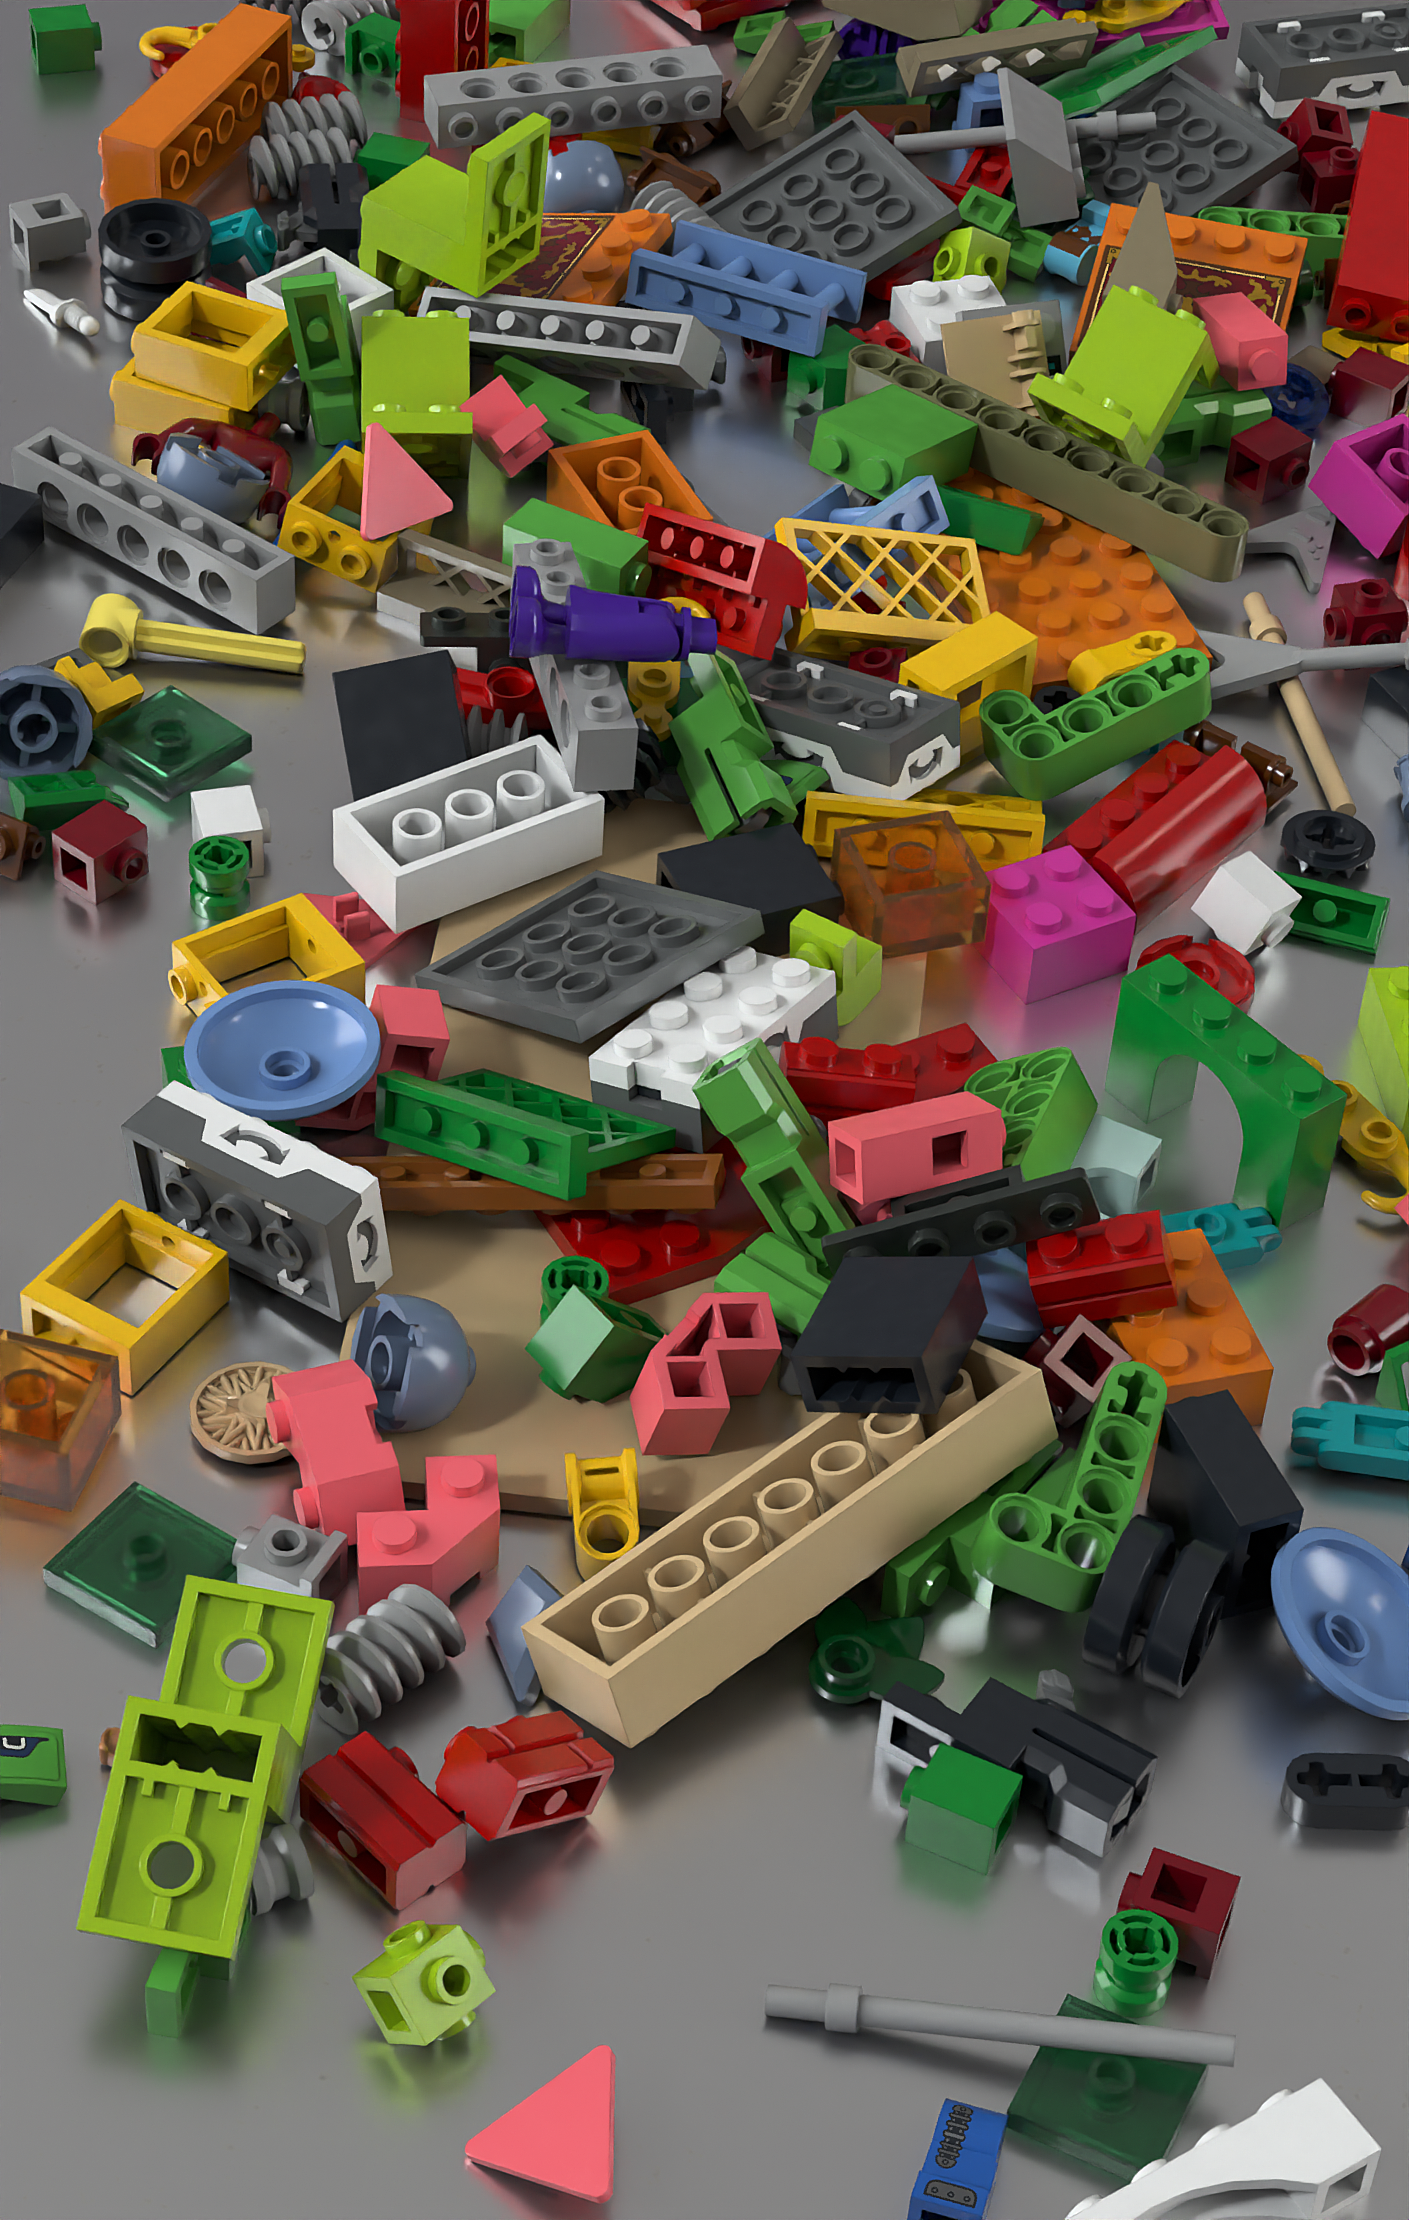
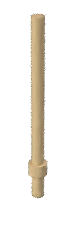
M1252 592L1246 595L1243 605L1251 622L1249 628L1251 638L1286 644L1287 635L1283 625L1277 616L1271 614L1263 594ZM1299 676L1276 681L1331 810L1353 817L1356 813L1355 804Z

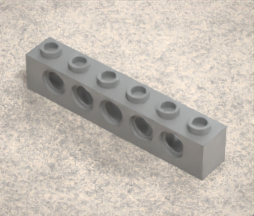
M707 45L425 75L424 120L437 149L487 144L533 112L551 120L550 137L718 118L721 116L723 74Z
M429 286L425 287L416 316L426 317L428 312L447 310L457 313L458 318H469L470 363L494 366V362L507 354L544 372L705 391L708 389L721 345V340L694 315L484 293L479 298H476L461 290Z
M51 426L11 449L14 487L42 495L44 520L257 636L295 611V556Z
M538 539L533 543L514 544L511 593L516 565L531 566L535 569L540 579L543 596L548 601L565 605L569 585L587 588L571 542ZM564 654L540 655L529 658L573 791L633 789L638 725L615 662L588 659L565 660Z

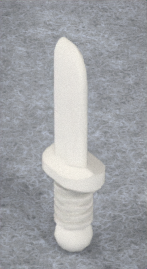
M43 289L24 291V296L27 300L48 312L51 321L60 328L71 326L88 337H93L99 332V321L87 313L88 309L83 301L77 298L63 301Z

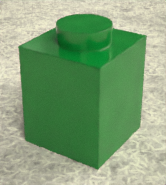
M85 4L29 9L31 53L39 75L95 70L94 51H102V36L99 22H91Z
M374 132L363 149L356 151L353 163H359L367 168L369 189L371 191L423 156H430V143Z
M940 1742L926 1769L916 1765L909 1774L903 1788L900 1807L909 1810L904 1841L987 1875L1016 1821L1023 1776Z

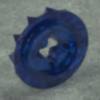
M1287 363L1286 385L1260 388L1269 398L1272 407L1271 418L1276 416L1300 432L1305 429L1314 432L1328 413L1329 397L1324 385L1313 373L1296 364ZM1281 392L1285 394L1288 401L1296 402L1293 409L1289 407L1285 400H1278Z

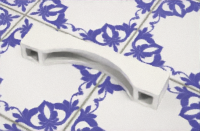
M1320 2078L1296 2092H1293L1291 2089H1285L1274 2094L1260 2107L1257 2114L1233 2127L1229 2124H1221L1214 2127L1197 2142L1192 2150L1170 2162L1166 2159H1158L1149 2163L1135 2175L1129 2185L1103 2198L1102 2195L1097 2194L1084 2199L1070 2211L1065 2220H1323L1369 2194L1382 2148L1325 2081Z

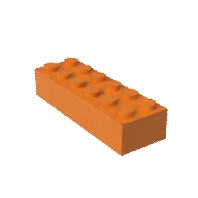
M239 3L202 39L198 40L195 46L179 61H176L160 79L153 83L132 105L128 106L125 112L109 127L102 131L98 141V154L102 157L103 179L100 186V197L104 201L105 215L116 206L139 199H170L190 205L250 146L251 139L254 136H260L261 116L264 105L267 102L273 101L281 108L286 99H291L293 91L292 16Z

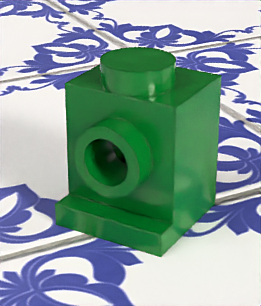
M373 12L345 29V73L354 75L360 72L395 87L400 71V55H397L395 52V41L400 29V22Z

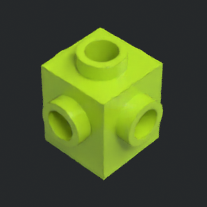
M976 227L963 228L943 234L940 239L938 253L934 259L932 282L960 279L966 275L989 276L1000 295H1002L1007 279L1006 269L1011 242Z
M424 1920L408 1923L390 1934L383 1942L386 1951L352 1976L354 1983L388 2044L427 2046L434 2039L442 2040L449 2038L468 2027L476 2018L473 2009L496 1992L484 1970L486 1959L477 1941L469 1933L462 1930L459 1924H426Z

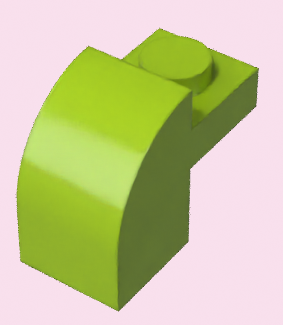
M803 908L790 923V958L802 959L811 966L835 971L838 1026H845L852 1022L881 990L882 946Z

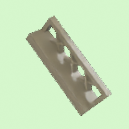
M790 16L773 25L723 110V114L746 151L795 130L844 42L838 30L806 44Z
M1075 18L899 47L895 60L909 97L913 98L959 90L960 83L974 82V77L978 73L991 72L997 74V69L1006 67L1023 78L1086 68L1099 32L1094 21L1077 23Z
M406 528L398 535L397 573L377 591V610L420 626V613L432 612L441 607H456L466 613H489L496 608H510L511 594L508 589L511 588L512 566ZM416 552L428 556L440 573L434 575L416 568ZM464 569L476 574L488 591L482 593L472 589L460 574V571Z

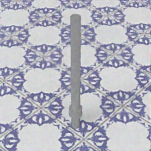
M1114 110L1097 112V117L1074 119L1077 139L1099 137V142L1118 140V135L1157 131L1156 112L1117 115V111ZM1004 126L896 135L894 140V147L902 155L1007 145Z
M830 1983L828 1991L768 1984L765 1996V2016L825 2022V2029L828 2031L857 2034L859 2027L864 2026L1234 2067L1236 2035L864 1995L862 1986Z

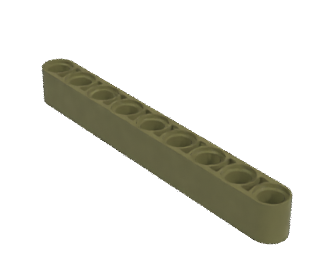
M862 344L850 350L844 401L846 404L890 384H894L978 424L969 467L1203 579L1219 583L1231 582L1242 573L1249 522L1240 513L887 347L878 344Z

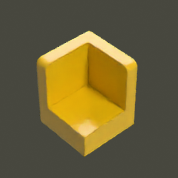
M70 656L59 659L54 668L55 671L65 676L80 690L92 715V738L132 721L145 692L133 673L112 682L99 663L92 662L78 668Z

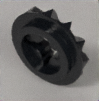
M1311 810L1293 816L1284 825L1280 845L1285 848L1286 861L1300 863L1302 873L1319 872L1325 880L1330 874H1337L1342 878L1349 879L1354 871H1366L1376 846L1373 834L1362 822L1347 814L1330 810ZM1324 839H1329V845L1332 846V849L1322 848Z

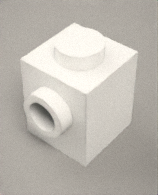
M243 785L191 792L192 839L194 844L210 836L236 838L244 843L249 850V873L246 878L264 876V843H271L270 820L266 807L257 808L251 786Z
M1249 850L1219 867L1191 910L1214 929L1220 941L1245 956L1264 944L1269 948L1274 947L1288 934L1294 925V921L1289 916L1302 899V896Z

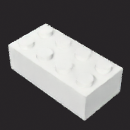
M539 734L334 809L333 866L395 934H398L601 856L603 849L605 799L597 791L574 792L562 756Z

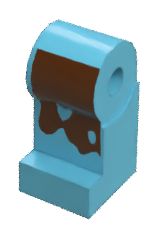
M1094 199L1083 206L1081 219L1065 232L1060 231L1051 239L1043 259L1044 270L1051 274H1059L1079 286L1087 285L1110 206Z

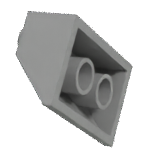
M1007 67L997 69L1020 227L1079 218L1077 198L1086 197L1074 119L1064 120L1062 102Z

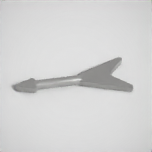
M1322 503L1320 506L1310 507L1251 529L1248 532L1245 554L1281 552L1291 555L1296 560L1308 591L1312 594H1317L1321 587L1337 517Z
M1196 630L1213 656V659L1222 664L1210 672L1212 700L1309 671L1406 665V669L1409 670V638H1407L1406 643L1302 649L1297 646Z

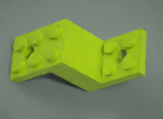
M533 112L514 126L509 127L505 132L471 154L467 165V174L425 155L363 196L360 207L362 227L361 244L358 250L359 269L394 290V310L403 313L407 312L409 307L434 278L479 298L539 255L551 128L550 119Z
M1113 285L1064 375L1056 373L1053 379H1050L1037 372L1027 393L1042 421L1145 468L1192 381L1211 389L1221 370L1209 333L1204 330L1206 326L1204 321L1181 309H1178L1175 315L1157 306L1159 300L1154 295L1137 286L1132 285L1126 291Z
M389 309L375 311L372 313V316H361L362 453L365 454L366 427L377 422L381 424L430 478L469 479L473 412H461L459 407L470 398L469 318H458L457 313L447 310L431 311L426 314V317H404L403 312Z
M193 1575L186 1576L159 1701L130 1695L127 1697L76 1930L82 1933L235 1961L264 1822L280 1825L290 1823L335 1609L333 1601ZM244 1643L260 1646L266 1655V1665L262 1674L254 1681L248 1683H238L228 1678L225 1662L230 1651ZM177 1844L187 1847L194 1859V1869L189 1880L182 1886L174 1889L159 1887L151 1873L152 1861L155 1855L162 1848L169 1845Z

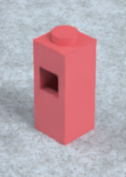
M1242 292L1193 298L1192 314L1206 324L1204 330L1209 333L1213 349L1215 350L1221 370L1219 374L1236 391L1286 385L1288 334Z
M965 1091L829 1121L830 1185L864 1205L1003 1169L1002 1148L1006 1143L1007 1133L1001 1116V1109Z

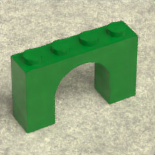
M1168 953L1122 977L1104 1090L1145 1124H1148L1193 1099L1198 1065L1201 1062L1223 1083L1236 1106L1241 1121L1243 1147L1233 1196L1248 1209L1264 1207L1272 1218V1225H1275L1279 1232L1324 1207L1347 1093Z

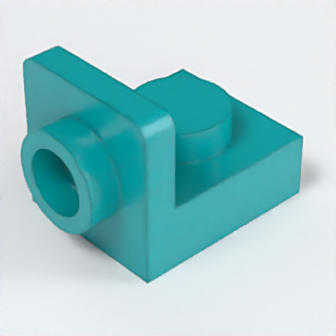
M255 207L209 222L212 229L211 265L218 263L222 265L232 264L245 255L258 277L269 273L278 248L277 239L272 228L268 224H264Z

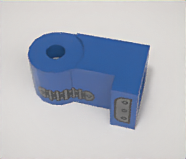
M945 2099L922 2171L919 2170L910 2197L907 2220H929L927 2211L958 2220H986L996 2184L995 2177L1009 2115Z

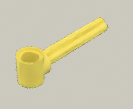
M115 593L104 594L94 600L79 639V648L94 662L99 663L102 668L118 667L125 663L127 659L136 660L139 651L295 674L302 673L306 662V646L302 642L143 619V611L138 609L132 600Z

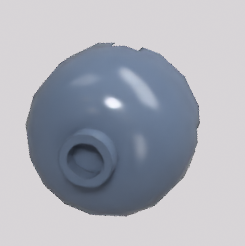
M576 140L566 143L569 151L553 156L551 149L548 150L543 213L619 212L625 195L624 181L620 164L608 145L597 141Z
M180 432L171 433L161 453L157 467V483L238 526L249 519L257 509L259 501L270 484L268 480H264L266 475L263 471L246 459L219 445L216 451L207 448L198 449L202 438Z
M41 665L14 666L1 672L0 777L8 781V777L66 772L72 765L76 768L84 760L92 741V715L80 690L58 671Z
M382 1293L376 1296L381 1302L379 1306H365L359 1316L352 1338L350 1359H353L371 1380L378 1401L377 1410L373 1411L376 1429L379 1433L423 1431L449 1418L464 1397L466 1388L472 1383L475 1376V1354L468 1345L466 1335L453 1314L443 1306L428 1299L411 1295Z

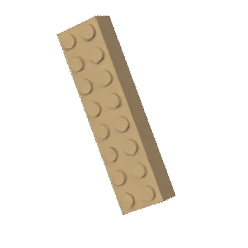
M975 1339L938 1414L826 1412L521 1626L544 1695L629 1748H633L645 1738L652 1736L672 1718L700 1698L710 1694L716 1686L753 1659L766 1653L775 1643L808 1619L821 1613L834 1600L863 1579L873 1575L882 1565L915 1541L924 1538L930 1530L966 1504L976 1500L981 1493L1018 1466L1028 1462L1033 1455L1057 1439L1059 1436L1041 1369Z

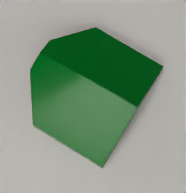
M90 770L8 777V788L16 818L37 827L39 831L57 829L104 799L124 812L129 808V803L123 797L111 791L108 786H102L97 783L96 775Z

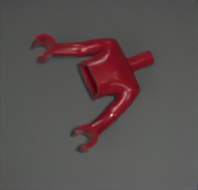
M265 412L250 430L222 421L194 417L180 420L159 435L143 433L134 438L131 465L136 466L138 461L150 459L152 460L151 474L157 475L161 453L170 434L176 432L202 438L200 445L204 448L216 451L219 445L246 459L263 471L266 475L264 480L270 479L269 488H267L259 501L256 519L261 521L266 514H277V529L279 530L282 528L287 504L291 500V496L287 491L294 469L293 460L286 449L270 441L281 426L279 418L271 412Z

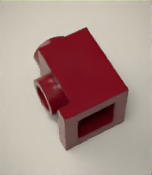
M1153 1847L1143 1875L1129 1872L1120 1895L1116 1914L1121 1911L1139 1909L1151 1911L1163 1917L1174 1928L1178 1938L1176 1959L1197 1966L1195 1975L1210 1980L1231 1923L1241 1877Z

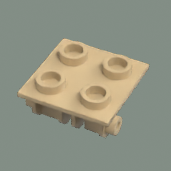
M1033 309L1012 312V314L940 324L948 377L1029 415L1039 416L1027 391L1037 372L1050 378L1040 310L1033 311Z

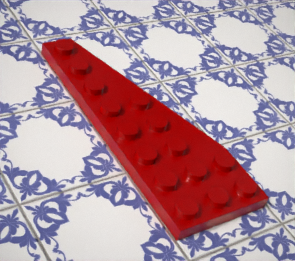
M966 1022L893 1046L899 1049L902 1054L911 1055L916 1078V1091L913 1103L965 1092L964 1085L970 1076L981 1068L998 1062ZM726 1136L705 1153L723 1154L725 1180L716 1209H704L694 1214H678L670 1209H639L636 1212L625 1215H615L605 1210H573L562 1215H548L540 1210H533L564 1256L577 1255L588 1257L604 1267L609 1277L608 1298L625 1305L718 1275L723 1267L739 1255L740 1251L753 1243L762 1234L767 1232L774 1233L740 1179L747 1166L731 1140ZM674 1147L653 1154L699 1153Z

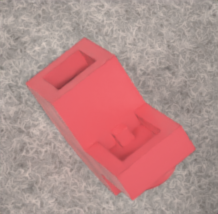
M499 375L459 406L461 412H473L472 440L494 466L509 478H512L554 445L541 428L548 420L535 403L526 408L502 375Z

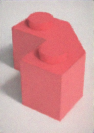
M377 984L369 1008L377 1021L381 1041V1055L375 1072L358 1092L338 1106L315 1116L295 1120V1125L359 1131L375 1122L377 1074L398 1070L423 1079L436 1081L450 1042L439 991Z
M768 1292L702 1293L688 1309L682 1321L669 1335L665 1334L650 1351L629 1397L642 1455L708 1454L731 1409L728 1396L760 1394L782 1350Z
M353 1359L271 1377L275 1401L266 1403V1417L270 1434L275 1444L283 1443L300 1466L303 1488L295 1489L293 1492L295 1511L300 1525L329 1537L334 1530H338L348 1535V1546L357 1544V1512L406 1511L400 1468L391 1441L383 1443L380 1433L376 1429L373 1410H377L378 1401L371 1380Z
M496 1454L425 1457L424 1510L357 1512L359 1616L366 1615L368 1609L380 1600L388 1599L389 1593L402 1584H416L429 1590L448 1607L450 1605V1595L470 1578L475 1576L480 1580L498 1565L500 1499Z

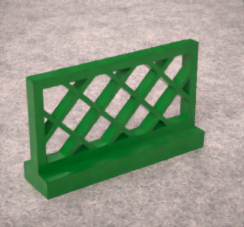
M1213 25L1145 47L1140 32H1137L1091 55L1086 68L1060 72L1038 84L1037 87L1062 102L1064 120L1080 119L1139 86L1162 69L1218 38Z
M485 1068L436 1081L423 1079L398 1070L377 1074L374 1137L566 1201L586 1196L587 1173L675 1147L676 1128Z

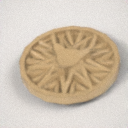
M255 1361L235 1363L209 1375L197 1386L189 1404L191 1429L203 1448L222 1459L244 1464L274 1462L291 1455L283 1443L275 1444L272 1439L266 1417V1403L275 1401L271 1377L294 1371L282 1365Z

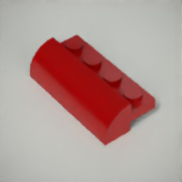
M646 502L637 532V537L649 541L648 565L652 569V575L646 590V598L660 600L667 597H684L695 600L707 609L711 614V619H716L717 644L771 661L775 645L782 634V620L786 606L789 605L805 610L807 604V578L796 554L782 543Z
M1174 739L1042 848L1041 854L1071 845L1136 914L1133 936H1136L1264 825L1267 811L1266 795L1255 770L1234 749L1225 745L1212 757H1209L1199 752L1196 748Z

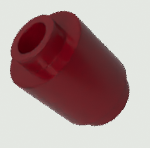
M1379 1285L1335 1320L1332 1331L1327 1338V1346L1331 1357L1341 1369L1356 1376L1364 1375L1365 1373H1376L1382 1368L1385 1351L1409 1341V1293L1394 1285Z

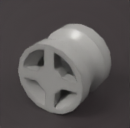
M300 377L295 378L292 382L280 379L258 402V419L265 412H271L279 418L281 424H288L295 431H305L310 419L305 381L301 382Z
M290 1823L274 1827L269 1838L260 1840L250 1887L251 1915L253 1916L270 1911L276 1900L288 1896L299 1901L312 1896L314 1893V1879L308 1855L298 1832Z

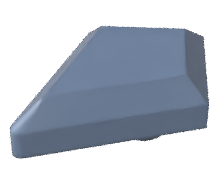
M526 1565L485 1624L517 1701L531 1707L537 1699L541 1684L521 1626L563 1598L564 1595L538 1570Z

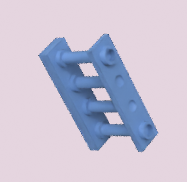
M679 220L676 224L672 257L642 248L637 249L631 254L625 302L653 311L694 315L705 326L815 357L822 351L827 316L855 324L860 321L867 272Z
M933 475L917 476L879 504L850 508L844 484H837L789 517L936 535L950 526ZM775 528L763 537L777 542ZM796 538L798 550L816 565L824 555L807 539ZM844 543L840 547L863 570L872 562L855 544ZM892 548L889 552L898 563L909 556L902 549ZM830 560L822 567L821 571L844 593L853 584ZM877 566L869 576L873 580H877L885 572ZM810 582L808 583L807 598L809 608L830 610L834 605ZM858 588V589L852 594V596L850 597V599L853 598L855 595H857V594H858L859 592H861L862 590Z

